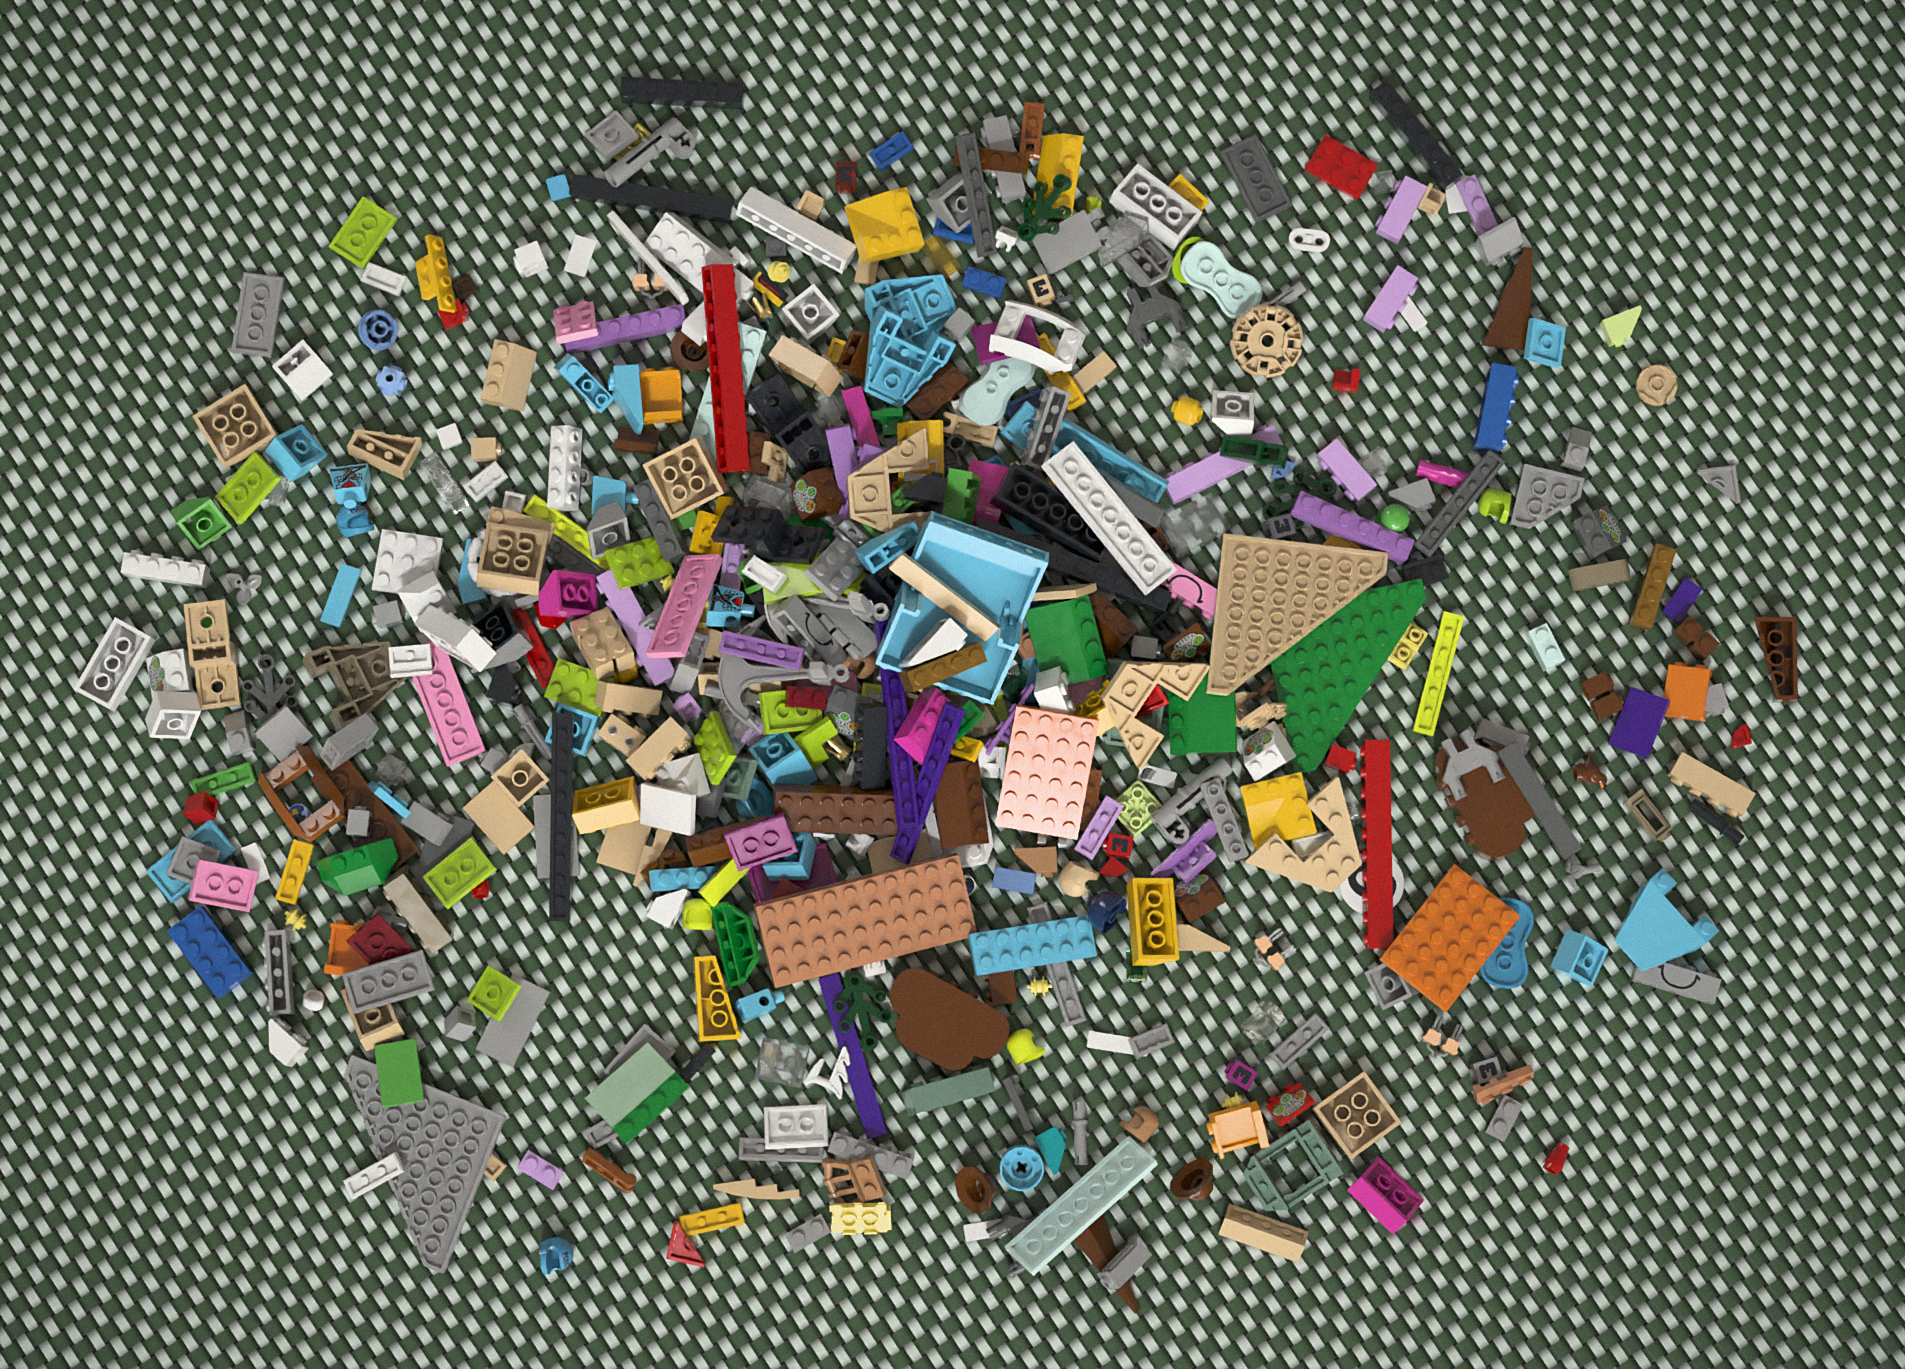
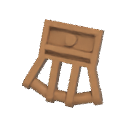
M873 1156L851 1161L833 1158L822 1160V1167H824L823 1183L828 1187L829 1198L833 1199L836 1204L846 1203L841 1197L842 1195L856 1192L858 1197L850 1203H864L868 1200L882 1198L887 1194ZM832 1167L847 1169L848 1172L832 1175ZM852 1180L853 1185L837 1189L835 1185L836 1182Z

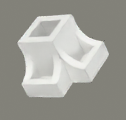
M983 746L976 759L979 761L980 776L998 778L999 768H1005L1006 748L995 747L990 756L985 754L987 749Z

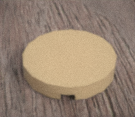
M1648 366L1638 375L1636 391L1645 403L1652 406H1661L1668 403L1675 396L1677 391L1676 376L1666 366Z

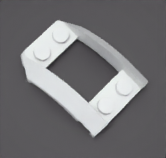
M1014 300L1005 301V309L994 335L991 334L989 351L1002 352L1006 356L1027 361L1045 369L1051 375L1061 370L1063 372L1071 371L1085 339V334L1073 322L1047 309ZM1026 315L1046 320L1065 329L1054 356L1016 340Z
M984 793L983 799L989 843L973 847L943 850L941 849L936 818L933 810L936 808L935 799L933 798L925 820L933 857L956 852L959 855L962 869L988 863L994 843Z

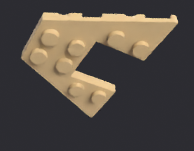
M922 428L846 476L850 519L884 533L911 521L915 522L919 531L921 530L923 522H927L931 511L892 515L889 473L929 470L926 428Z
M1123 662L1100 697L1134 764L1139 770H1142L1164 735L1135 718L1136 714L1157 683L1188 701L1210 669L1207 663Z
M1337 775L1306 803L1332 831L1333 834L1302 861L1274 832L1244 861L1328 892H1333L1362 865L1340 779Z

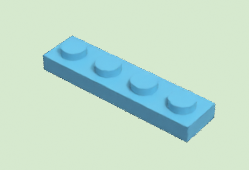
M722 866L649 871L651 892L701 889Z

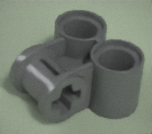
M961 434L951 435L947 443H944V477L948 475L949 468L962 470L960 458L966 454L967 447L966 440ZM956 443L962 445L960 448L957 449L952 447Z

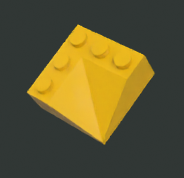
M907 187L887 191L844 207L862 264L915 253L925 245Z
M1301 772L1239 788L1254 849L1259 847L1274 832L1284 842L1317 833L1311 809L1306 804L1309 800Z

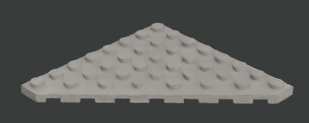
M351 1055L344 1076L352 1090L358 1110L362 1114L368 1134L372 1138L378 1158L381 1160L394 1152H398L406 1169L405 1172L388 1180L397 1198L398 1206L403 1218L407 1222L413 1242L421 1256V1261L425 1267L445 1274L506 1116L423 1082L425 1101L383 1108L377 1064Z

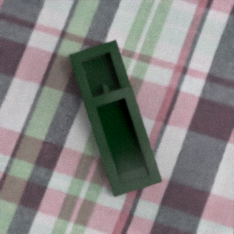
M1223 436L1220 456L1242 462L1285 469L1289 449L1285 445L1265 443L1261 440Z

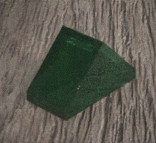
M1016 664L1008 670L1000 688L1001 693L1011 706L1014 703L1018 704L1022 699L1020 694L1025 688L1028 671L1021 664Z
M1126 950L1125 983H1147V966H1132L1131 950Z

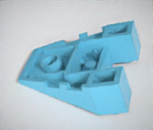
M880 304L870 323L864 391L901 408L926 380L929 381L933 377L932 375L947 363L956 344L950 338L934 330L931 332L923 348L895 335L903 318L897 312Z
M1664 868L1655 873L1638 889L1637 896L1631 904L1630 910L1614 939L1642 972L1696 951L1719 932L1706 915L1691 926L1664 895L1677 883Z

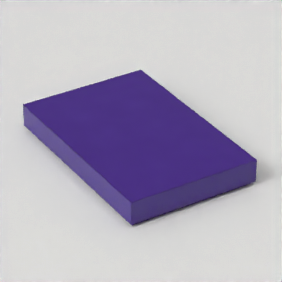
M1631 687L1608 744L1648 759L1671 701Z

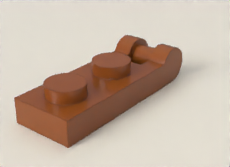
M1024 102L1019 153L1030 154L1029 158L1039 161L1045 104ZM1026 144L1034 145V150L1026 149Z
M590 1147L584 1153L583 1163L626 1193L633 1191L637 1181L634 1174H626L616 1163L606 1160L601 1152L592 1150Z

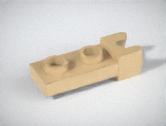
M943 413V420L950 423L948 427L943 426V436L950 437L953 434H961L968 442L993 448L998 432L997 426H983L956 414Z

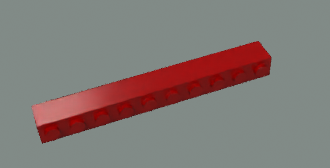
M711 264L701 267L717 470L718 473L742 472L750 470V457L748 455L749 439L746 431L747 417L744 406L745 395L743 394L744 377L741 369L742 355L739 344L740 334L738 332L739 316L736 307L735 272L733 264Z
M1365 740L1363 745H1360V758H1363L1364 766H1360V778H1364V787H1360V798L1364 799V807H1361V820L1365 821V828H1361V841H1365V849L1361 850V860L1365 861V870H1362V882H1366V890H1362V903H1366V911L1362 913L1363 924H1366V932H1363V945H1367V949H1388L1394 941L1390 740Z

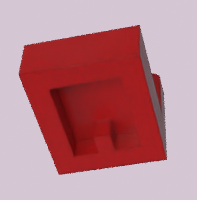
M459 298L455 300L457 311L454 313L440 309L437 310L446 330L469 321L467 314L470 312L465 302L461 303Z

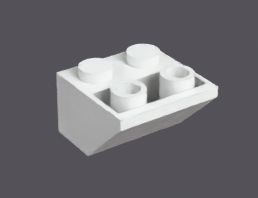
M304 340L300 341L272 366L302 401L333 375Z
M270 1019L268 1022L269 1050L285 1066L293 1067L309 1049L305 1045L307 1041L301 1035L293 1034L290 1031L292 1027L284 1020Z

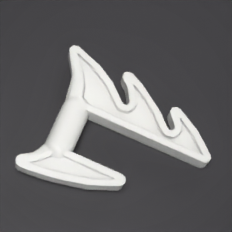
M846 1046L842 1048L830 1080L819 1076L825 1059H820L808 1074L804 1084H819L833 1091L838 1099H842L843 1086L840 1076L845 1083L848 1082L844 1061L848 1066L851 1064Z

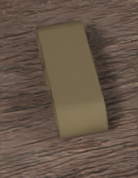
M1627 559L1568 570L1572 591L1631 580Z

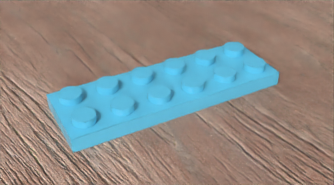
M1064 417L1062 419L1051 453L1052 456L1074 441L1092 465L1122 483L1127 476L1135 473L1137 477L1142 479L1145 488L1155 497L1158 503L1169 484L1168 480Z
M1087 915L968 935L975 976L1097 956L1092 925Z

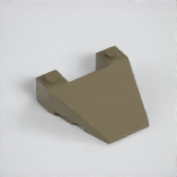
M389 641L363 643L362 645L324 646L304 656L302 662L310 679L330 672L345 702L344 705L334 708L329 715L336 732L364 713L369 715L407 679V677L391 678L388 647L392 646Z

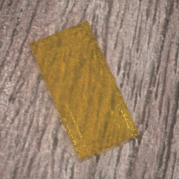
M935 235L921 248L941 275L943 274L945 280L961 269V265L938 236Z

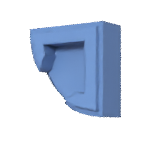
M1286 461L1285 469L1273 467L1271 479L1286 477L1292 472L1296 463Z

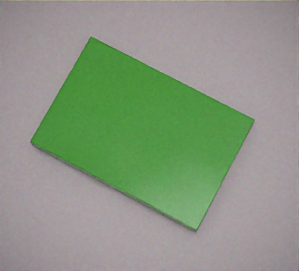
M410 1039L374 1045L382 1107L387 1108L425 1101L417 1040Z

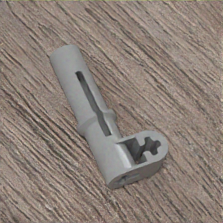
M672 117L647 138H642L636 147L605 170L604 175L607 181L617 188L652 159L656 160L659 154L667 147L680 159L690 158L693 155L696 140L678 119Z
M1218 757L1183 788L1179 787L1173 797L1149 816L1168 842L1183 844L1188 840L1189 830L1180 817L1189 809H1194L1196 807L1195 804L1204 797L1200 785L1217 778L1222 782L1233 772L1230 765L1222 757ZM1174 822H1176V824H1174L1172 828L1175 830H1179V832L1177 833L1179 837H1174V835L1176 834L1174 830L1166 831V829Z

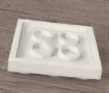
M382 529L372 590L398 594L397 590L431 571H434L438 577L444 539Z

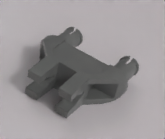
M1155 284L1145 287L1150 299L1141 302L1135 288L1127 291V297L1133 308L1127 331L1133 334L1139 350L1144 349V344L1145 347L1151 345L1143 328L1166 316L1170 317L1176 333L1181 332V329L1185 330L1188 328L1181 314V304L1159 294Z
M1003 1215L1002 1221L986 1228L988 1234L995 1230L997 1231L989 1236L992 1241L1006 1232L1012 1233L1015 1238L1039 1215L1030 1220ZM1018 1261L1006 1266L1008 1271L1017 1267L1016 1270L1010 1273L1012 1278L1027 1270Z

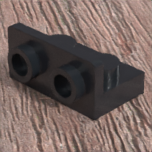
M1435 551L1430 558L1425 555V558L1421 560L1412 558L1405 561V565L1401 568L1405 581L1422 579L1423 586L1425 587L1449 579L1443 561V553L1437 554Z

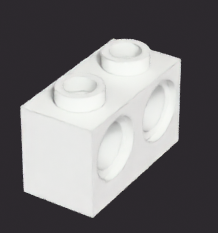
M537 241L514 250L516 254L513 257L519 272H524L526 278L549 268Z

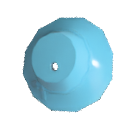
M753 778L747 801L736 800L738 813L746 820L764 815L767 818L771 817L772 795L762 781Z

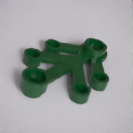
M1063 174L1055 176L1053 180L1054 190L1045 202L1044 194L1048 191V185L1041 181L1037 182L1034 186L1036 201L1031 198L1023 200L1024 223L1017 230V234L1022 241L1031 242L1036 235L1044 233L1056 235L1060 229L1059 225L1051 221L1047 225L1038 226L1041 220L1055 217L1067 219L1071 216V208L1065 205L1056 209H1050L1060 194L1071 188L1072 182L1068 176ZM1036 208L1035 216L1032 219V211Z
M1296 472L1293 475V482L1296 485L1304 483L1315 489L1307 492L1288 485L1283 480H1278L1274 484V490L1277 493L1285 492L1297 497L1303 491L1315 497L1319 496V499L1324 501L1334 496L1337 490V486L1331 478H1322L1318 481L1305 476L1302 472ZM1301 475L1303 477V480L1298 482L1296 481L1295 476ZM1278 483H1282L1284 485V489L1279 490L1277 489L1276 485ZM1324 485H1328L1330 487V491L1325 492L1323 491L1322 487ZM1296 497L1277 506L1267 504L1262 510L1263 518L1267 520L1278 517V514L1291 509ZM1268 510L1274 512L1272 517L1267 516L1266 512ZM1299 520L1301 526L1296 527V530H1300L1303 527L1304 521Z
M851 971L844 977V991L839 999L833 1003V1010L836 1013H841L846 1009V1001L853 994L854 1003L844 1020L838 1024V1030L841 1033L849 1032L851 1023L856 1014H858L863 1033L860 1045L863 1050L872 1051L877 1047L878 1040L871 1033L866 1011L877 1017L881 1023L889 1022L891 1014L889 1011H882L862 998L861 991L873 997L876 1003H882L886 999V994L884 991L875 990L864 983V977L860 972ZM854 977L858 980L857 985L851 984V978ZM877 993H881L883 995L882 1000L876 999ZM837 1003H841L843 1005L842 1010L836 1009ZM882 1013H886L888 1015V1019L886 1021L881 1019ZM842 1023H846L848 1025V1029L846 1031L841 1029ZM868 1038L873 1040L872 1046L866 1044Z

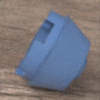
M371 310L365 313L359 322V336L362 342L369 348L385 350L395 342L398 335V324L389 313L383 310Z

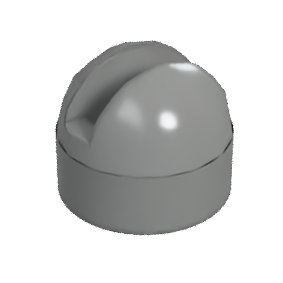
M584 468L580 469V484L585 486L592 484L593 472Z

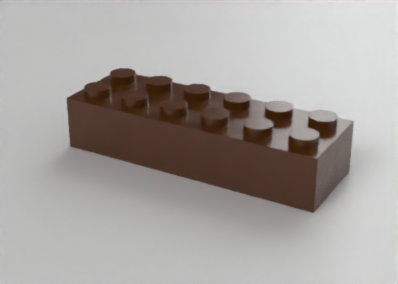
M773 784L771 816L784 813L791 832L897 835L898 833L892 787L862 790L857 786Z

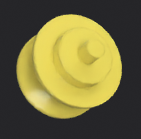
M774 261L768 268V276L772 281L785 282L790 276V267L785 262Z
M671 573L668 577H665V580H660V583L663 584L664 593L668 590L671 591L675 581Z
M298 908L295 911L285 912V915H287L285 925L292 924V931L299 930L301 927L304 929L307 927L305 925L306 914L299 915Z
M1034 976V980H1031V985H1027V989H1031L1034 997H1036L1037 993H1042L1045 997V992H1048V988H1052V984H1048V981L1044 980V976L1041 980H1037Z
M1235 1092L1234 1097L1226 1094L1225 1103L1221 1104V1106L1228 1109L1243 1105L1247 1101L1246 1098L1242 1099L1241 1095Z

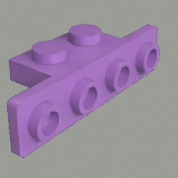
M1033 683L1030 687L1025 686L1020 694L1022 699L1018 705L1026 706L1025 703L1035 689ZM1016 703L1008 711L1010 716L1007 721L1002 720L996 731L999 732L994 739L991 737L984 747L987 749L986 755L990 756L1000 740L1008 745L1010 744Z
M1209 819L1206 823H1203L1186 842L1171 852L1161 864L1154 868L1150 873L1151 877L1168 878L1175 872L1187 884L1215 859L1217 855L1205 844L1217 833L1213 820Z

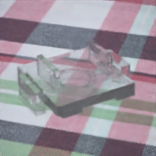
M1261 1001L1254 1013L1241 1024V1027L1244 1029V1035L1255 1044L1258 1041L1264 1044L1285 1020L1281 1016L1283 1012L1271 1001L1268 1004Z

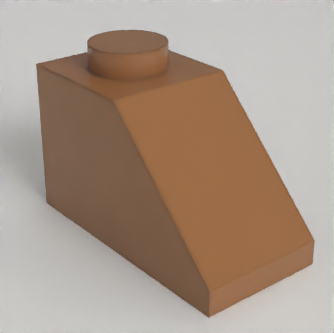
M1056 847L1017 848L1014 850L1015 855L1033 872L1041 874V878L1053 877V873H1057Z

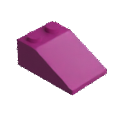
M970 459L968 471L982 478L972 525H975L979 517L999 524L1002 510L989 502L1009 467Z

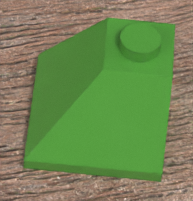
M210 497L186 500L170 511L176 523L198 551L232 527Z

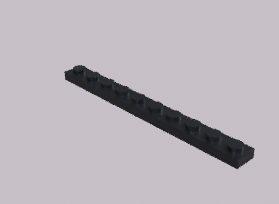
M552 713L549 921H571L574 713Z

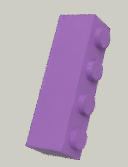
M849 423L825 428L836 481L844 505H846L848 497H845L847 489L846 476L852 473L854 465L858 466V460H860L857 457L859 448H855L853 440H857L855 428H850Z

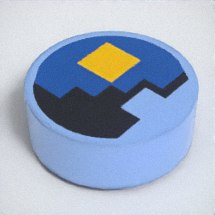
M294 804L289 808V811L299 824L310 815L308 808L302 804Z

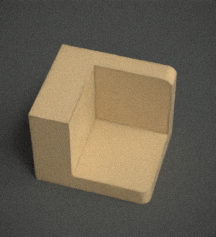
M1430 182L1419 203L1418 209L1436 217L1446 194L1432 188L1433 183Z
M806 190L797 206V212L816 222L825 206V200Z

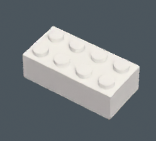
M1138 163L1114 190L1109 201L1173 251L1195 227L1203 213Z
M666 212L643 244L649 251L702 293L701 267L711 264L734 265L736 262L674 212Z
M429 605L414 623L439 649L479 672L483 670L496 654L491 648L493 644L485 637L481 638L479 636L481 632L472 624L469 626L463 619H458L452 613L448 614L441 607L437 609Z
M115 617L74 690L115 712L156 640Z

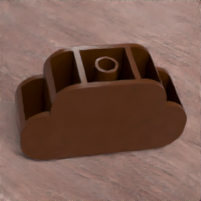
M1461 738L1452 741L1458 753L1466 750ZM1492 745L1486 748L1497 753L1505 748V746ZM1442 748L1433 760V773L1436 777L1434 782L1439 791L1443 790L1446 796L1444 802L1448 809H1452L1455 813L1454 821L1458 828L1462 827L1465 833L1463 838L1468 847L1472 846L1479 857L1488 861L1500 860L1516 851L1525 839L1523 824L1534 816V812L1500 758H1498L1497 762L1506 778L1493 783L1486 766L1478 767L1461 775L1459 779L1468 796L1461 797L1460 800L1455 801L1449 785H1446L1442 780L1448 761L1444 748Z
M910 968L898 975L891 987L889 998L891 1006L899 1015L896 1023V1035L905 1048L945 1070L954 1072L968 1067L974 1057L978 1059H991L1002 1051L1009 1037L1010 1029L1006 1017L996 1010L997 1005L988 1000H985L984 1003L979 1001L977 994L970 990H967L966 993L959 990L960 985L951 980H948V982L941 980L942 975L931 969L928 973L919 968Z

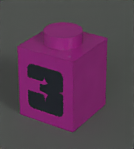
M1237 1059L1234 1063L1230 1061L1224 1071L1227 1073L1225 1077L1227 1080L1245 1091H1248L1258 1072Z

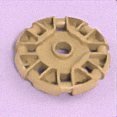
M1268 303L1249 308L1247 313L1241 314L1238 317L1231 331L1233 336L1232 340H1230V347L1234 359L1240 362V367L1243 370L1257 377L1258 375H1264L1265 378H1271L1285 373L1287 368L1293 367L1302 353L1301 344L1302 341L1304 342V336L1300 323L1296 322L1293 318L1294 314L1282 306H1269ZM1267 314H1274V321L1267 320ZM1255 317L1258 322L1251 326L1248 321ZM1285 322L1290 326L1287 331L1281 326ZM1241 333L1247 334L1246 342L1240 341ZM1265 335H1270L1273 339L1272 344L1268 347L1262 344V338ZM1288 340H1294L1293 348L1287 347ZM1248 350L1253 355L1250 359H1247L1244 355ZM1283 355L1286 360L1279 364L1276 359ZM1267 361V367H1260V362Z

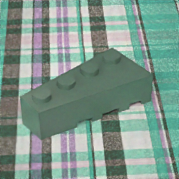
M982 1065L969 1068L970 1072L965 1074L960 1070L950 1073V1078L947 1079L939 1076L930 1079L931 1083L923 1085L922 1081L911 1084V1089L901 1093L907 1116L910 1117L920 1112L931 1111L941 1106H948L995 1092L989 1067L982 1068Z

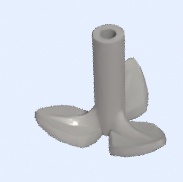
M237 573L226 574L228 584L232 588L241 589L236 594L237 602L241 606L247 604L251 599V594L247 589H257L262 581V576L258 574L250 575L246 582Z
M1570 856L1565 863V871L1569 873L1567 879L1570 885L1578 891L1575 879L1585 874L1600 872L1601 866L1599 863L1587 866L1572 864Z

